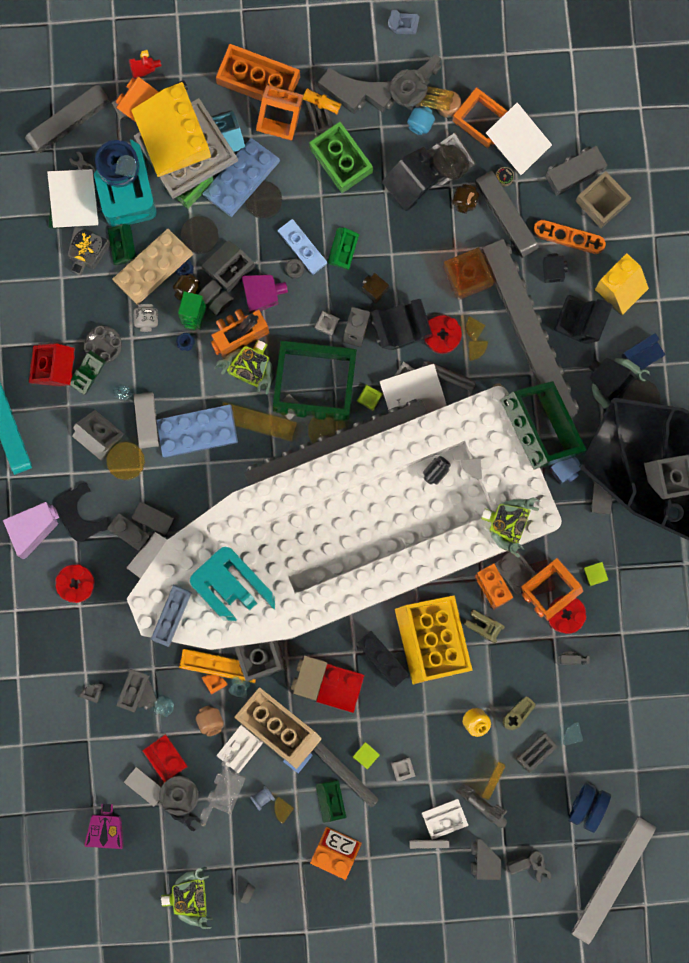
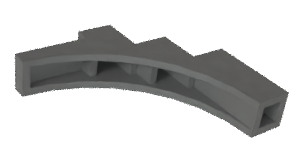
M436 54L417 70L423 74L427 85L430 82V76L432 74L436 75L441 68V58ZM329 68L318 82L319 89L338 103H342V106L353 114L357 110L361 111L366 101L383 113L386 109H391L395 103L390 94L391 81H358L343 76ZM423 99L420 103L416 104L415 106H409L407 108L413 111L414 108L420 107L425 99Z

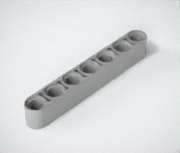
M641 817L637 818L571 932L573 936L586 944H590L656 830L654 825Z

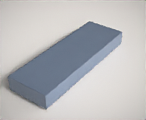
M173 585L150 640L170 647L192 594L191 591Z

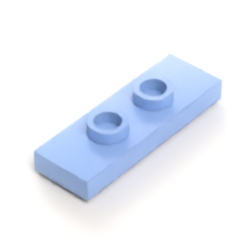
M293 219L278 230V233L312 275L328 264Z

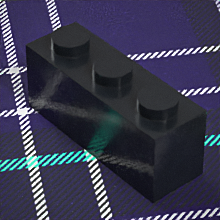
M372 631L356 643L394 688L410 675Z

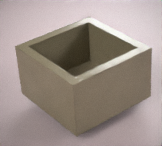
M605 171L578 195L576 202L600 228H603L630 203L632 198Z
M304 656V660L300 659L297 671L300 673L298 679L294 678L291 690H294L293 694L317 701L327 662Z

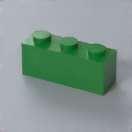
M184 291L178 312L181 323L185 325L184 328L189 330L201 329L206 311L204 298L201 295Z

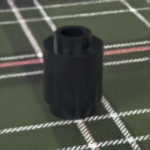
M442 456L434 458L423 471L424 480L430 485H433V483L438 485L450 471L451 464Z

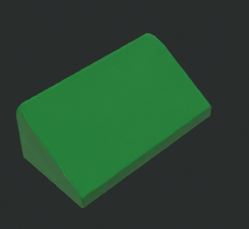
M344 227L338 228L327 263L349 270L359 234Z

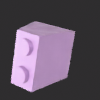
M45 502L3 520L18 557L22 559L27 558L58 525L57 519L59 515L53 505L50 506Z

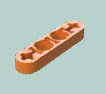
M545 220L538 221L533 228L534 235L539 239L593 254L601 253L606 245L605 239L599 235ZM541 225H544L545 230L548 231L551 230V227L554 228L551 237L548 236L550 232L544 231L543 234L539 233L540 230L537 227L540 228ZM563 230L566 236L564 239H558L555 236V232ZM575 235H581L584 239V242L582 244H576L573 241V237ZM587 237L590 238L589 242L595 243L598 240L599 245H602V247L599 246L598 249H595L594 245L590 243L586 247Z

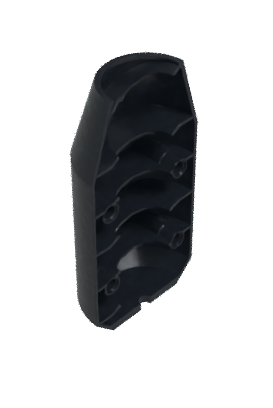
M613 398L591 441L580 469L633 515L689 540V495L662 499L648 483L644 465L656 460L689 455V411L679 407ZM672 507L678 509V516L676 518H672L669 515V510Z

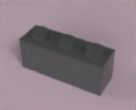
M589 146L583 149L580 155L576 157L572 155L566 158L563 164H554L549 167L545 177L557 196L605 171L608 165L598 147L591 148Z

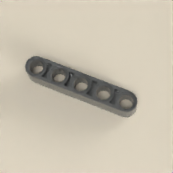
M95 85L29 132L25 139L33 150L39 154L106 107L111 99L100 85Z
M489 171L474 180L478 190L519 256L523 258L537 250L539 246L495 174Z

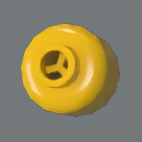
M472 708L463 716V725L472 736H482L491 727L490 718L480 708Z

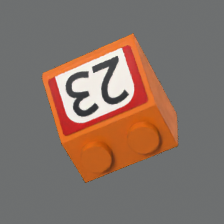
M326 827L310 864L346 880L362 843Z

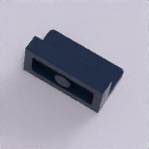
M655 333L624 352L621 357L629 359L639 366L640 370H643L664 357L665 353L658 343L660 339Z

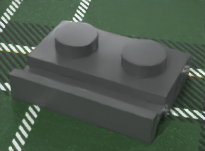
M517 550L516 553L520 555L519 558L509 552L496 562L495 566L516 595H519L522 592L521 587L533 578L536 573Z
M564 652L558 657L557 665H578L583 662V665L590 664V656H585L581 659V656H576V652Z

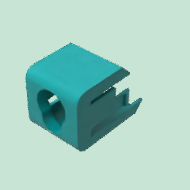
M131 139V146L139 159L140 169L138 176L143 197L137 198L134 182L125 187L117 188L111 186L115 203H113L110 186L102 180L97 170L94 173L102 212L111 227L120 224L130 225L148 221L157 214L141 146Z
M230 547L220 548L190 577L191 586L223 621H237V619L209 589L210 586L229 605L237 598L249 611L258 604L254 597L228 571L232 566L241 573L275 610V596L272 591Z

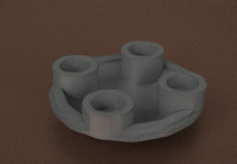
M97 326L87 334L84 350L86 354L91 350L106 360L105 364L114 361L122 349L120 335L114 329L107 326Z

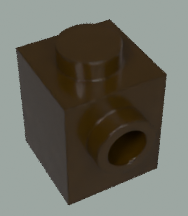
M376 273L372 276L368 275L362 282V292L376 304L389 290V284Z

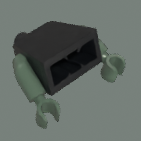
M606 358L602 363L594 360L589 366V369L594 372L590 376V379L593 381L591 388L594 398L604 409L608 408L613 398H620L637 378L635 374L638 375V379L641 382L646 381L641 377V373H646L650 376L648 370L641 371L639 366L624 358H615L613 360Z

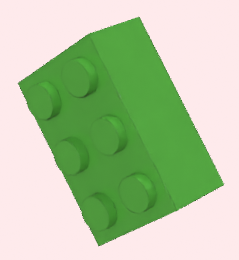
M341 122L309 142V149L341 193H344L373 173V166Z

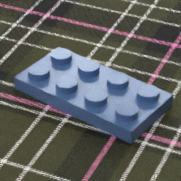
M252 138L236 154L238 162L222 170L202 193L205 198L230 217L237 212L280 162L277 156Z
M231 405L156 420L164 458L238 443Z

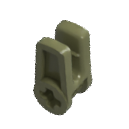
M472 610L470 615L475 620L486 624V628H482L477 623L474 624L469 620L464 625L496 644V638L500 631L504 630L505 626Z
M524 697L504 716V727L508 730L518 729L536 704L529 697ZM509 717L516 718V726L514 724L511 726L508 724L510 722V720L508 719Z

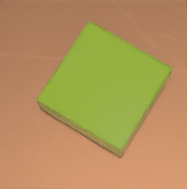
M366 385L357 402L374 411L383 394Z
M602 562L583 568L589 586L608 581Z
M365 742L353 758L368 770L380 754Z

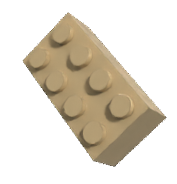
M260 687L235 716L244 727L295 769L301 765L321 741V738L315 731Z

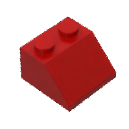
M57 343L33 346L29 383L51 386L70 385L75 348Z
M327 664L316 702L354 713L364 675Z

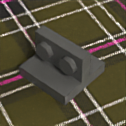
M94 410L75 424L73 427L75 432L72 437L102 460L106 457L113 444L122 438L124 433Z

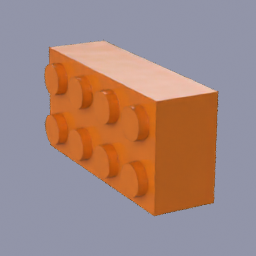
M229 44L217 73L216 82L217 85L262 101L266 85L294 92L300 79V70Z

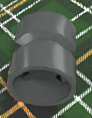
M215 280L207 284L199 293V295L203 296L205 304H210L209 309L216 316L223 313L234 300L227 291L222 292L221 285Z

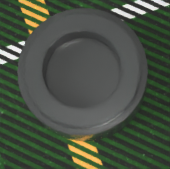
M292 259L287 262L285 269L286 274L290 278L298 279L304 274V264L300 260Z
M247 884L240 902L244 904L249 903L255 886Z

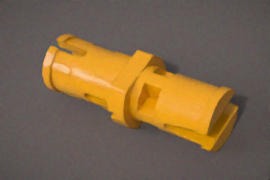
M308 88L303 96V100L317 105L319 109L324 108L336 115L342 103L327 98V95H320Z

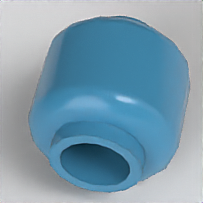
M422 106V108L416 107L409 116L407 123L413 133L422 135L430 131L435 122V117L430 108Z

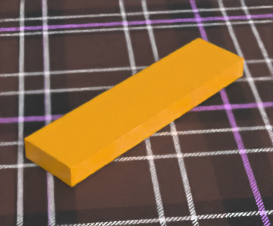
M187 649L182 651L179 668L245 681L239 660ZM256 679L247 682L255 683Z

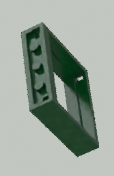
M281 341L273 412L282 415H288V413L295 414V416L301 418L314 416L315 419L319 420L333 418L337 422L339 420H349L357 349ZM285 354L350 361L344 409L280 402Z
M554 381L517 390L500 399L533 470L573 458L586 451ZM534 394L538 395L564 451L548 456L521 398Z

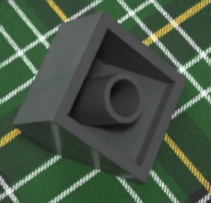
M278 641L235 647L246 682L287 669Z

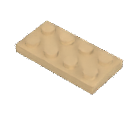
M167 229L112 280L138 305L186 262L193 253Z

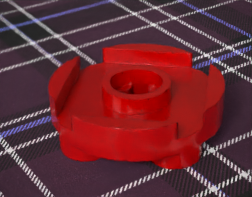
M446 315L436 316L429 320L433 336L424 339L426 345L438 354L452 352L459 345L462 337L461 327L457 320ZM444 330L448 333V336H445V339H441V336H437V333Z
M81 565L66 566L56 577V590L59 596L70 603L84 602L91 596L94 589L95 580L92 573ZM72 579L80 580L78 589L70 587Z
M565 595L553 600L549 608H551L554 604L561 600ZM575 598L551 617L548 622L557 632L564 634L574 633L583 626L586 620L585 607L579 599ZM564 609L571 611L570 620L562 618L561 615L564 614Z

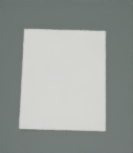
M518 103L486 132L520 175L552 146Z
M93 169L49 171L48 182L53 228L98 225Z
M434 364L380 381L388 410L399 406L400 409L406 407V403L417 399V401L422 400L427 413L447 406Z
M154 532L128 565L127 569L141 578L167 539Z

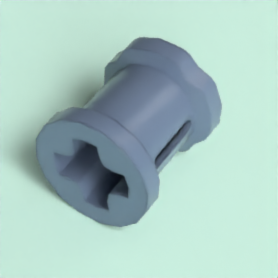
M266 785L259 793L250 796V799L259 811L266 803L275 800Z

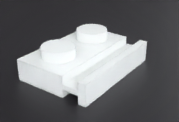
M241 725L217 754V757L239 774L263 742Z
M458 799L422 812L432 840L468 826Z

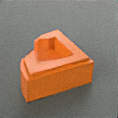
M216 675L202 677L211 694L228 685L223 678Z

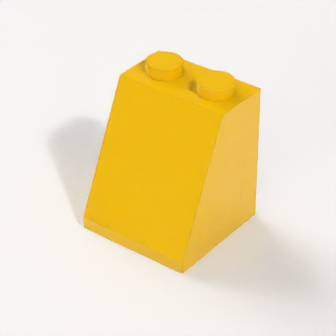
M627 253L604 275L595 288L621 315L649 289L641 266Z

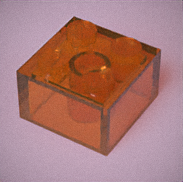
M479 247L444 261L443 268L457 300L493 286L494 280Z

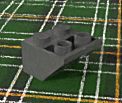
M228 240L201 267L229 293L242 280V276H246L251 272L255 265L239 247Z
M475 838V842L471 844V854L475 855V862H471V874L475 875L477 880H501V859L482 839Z

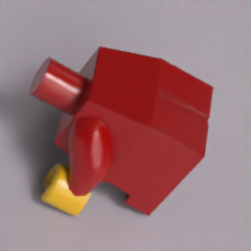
M148 50L141 52L140 60L135 61V58L129 59L133 78H143L155 72V68L161 67L160 59L153 61L152 58H148Z

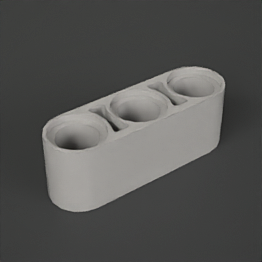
M154 393L134 394L140 449L158 447L159 436Z

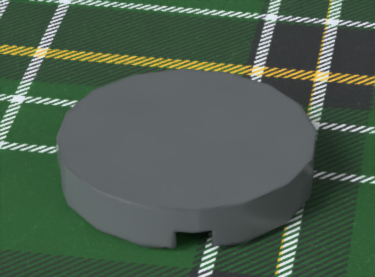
M402 70L392 79L390 94L394 101L401 106H415L426 96L428 90L427 81L423 74L417 70Z
M174 776L162 785L159 792L160 803L170 814L176 816L185 815L191 812L197 805L199 799L198 789L189 778Z

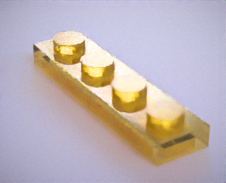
M223 402L222 406H232L235 426L292 442L297 422Z

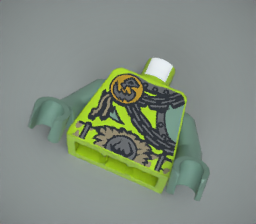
M257 340L253 349L244 346L243 349L238 348L228 354L223 360H219L215 366V370L218 367L223 369L221 374H225L227 370L228 374L257 387L258 392H260V389H266V394L269 393L274 377L273 366L269 362V357L263 354L267 344Z
M534 497L504 501L498 505L496 512L485 508L481 517L482 520L492 523L489 532L498 547L513 553L518 558L520 555L516 551L520 548L524 550L519 541L531 512L529 508L534 511L539 510V508L533 507L535 502H540V500Z
M202 867L197 870L188 871L179 877L175 885L172 886V894L161 895L162 907L173 906L174 914L178 915L180 920L189 925L199 926L202 929H211L212 927L207 926V920H212V917H206L204 879L209 878V875L205 876L203 874V870L207 869V867Z

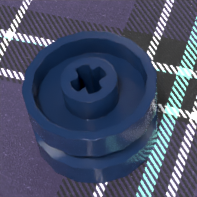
M121 140L108 141L96 153V169L102 180L109 186L125 187L134 182L138 176L140 169L139 159L133 147L127 142Z
M585 782L574 800L568 821L579 825L584 820V829L594 833L604 817L611 794L600 790L595 796V786Z

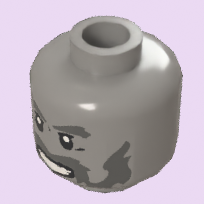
M140 304L138 308L134 309V326L140 328V332H152V328L158 326V310L153 308L152 304Z

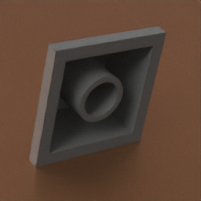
M689 455L656 460L644 464L648 483L662 499L689 495Z

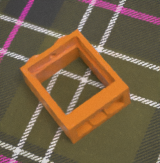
M266 85L256 131L293 140L303 95ZM267 105L293 111L291 125L264 118Z
M476 87L453 115L452 121L488 148L491 144L494 146V142L490 138L487 139L463 119L478 101L500 118L508 111Z
M558 558L521 587L523 591L522 597L528 604L532 602L540 618L544 616L547 621L583 592L581 584ZM556 572L572 591L546 610L531 592Z
M495 564L479 571L474 576L493 610L513 598Z

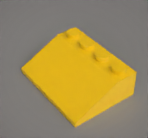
M183 82L163 89L131 110L157 177L211 158L208 144Z
M455 595L409 604L395 609L412 684L473 671Z

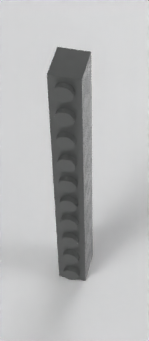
M504 239L482 247V255L537 384L540 385L554 381L570 417L576 416L579 409L578 404L570 396V385L567 381L564 382L562 377L564 375L563 369L555 361V350L553 347H549L547 342L549 340L548 334L540 326L542 322L538 312L535 313L532 307L534 301L531 295L526 293L525 288H527L524 278H520L518 274L520 270L516 260L513 261L511 258L512 250L508 243L505 244Z
M411 400L406 403V407L401 409L399 406L388 410L389 413L384 416L379 413L370 417L371 421L364 423L362 420L353 424L354 428L346 430V428L335 431L336 435L332 437L325 435L318 438V442L311 445L308 442L299 446L300 450L293 452L291 449L283 452V457L275 459L274 456L264 460L265 464L251 465L244 472L249 486L426 415L425 406L422 400Z

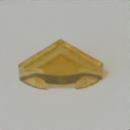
M469 316L466 322L467 334L476 342L486 325Z
M469 341V361L477 360L485 353L488 341Z
M278 797L275 803V814L277 819L283 824L294 808Z

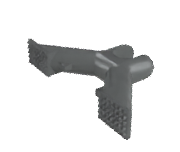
M465 783L456 791V793L464 797L484 814L491 823H495L499 828L506 826L507 820L504 815L507 813V810L497 804L494 807L491 806L473 788Z

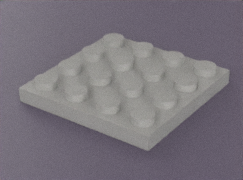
M199 98L191 102L208 144L211 158L159 177L172 199L238 162L237 156ZM139 132L134 135V139L141 146L142 152L153 167Z

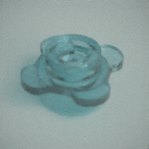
M120 385L114 388V396L121 400L129 401V398L134 393L130 392L131 389L126 386Z
M234 677L229 693L236 697H247V689L250 687V682Z
M160 696L157 699L154 713L156 715L162 714L163 717L169 716L174 709L172 699H164L163 696Z

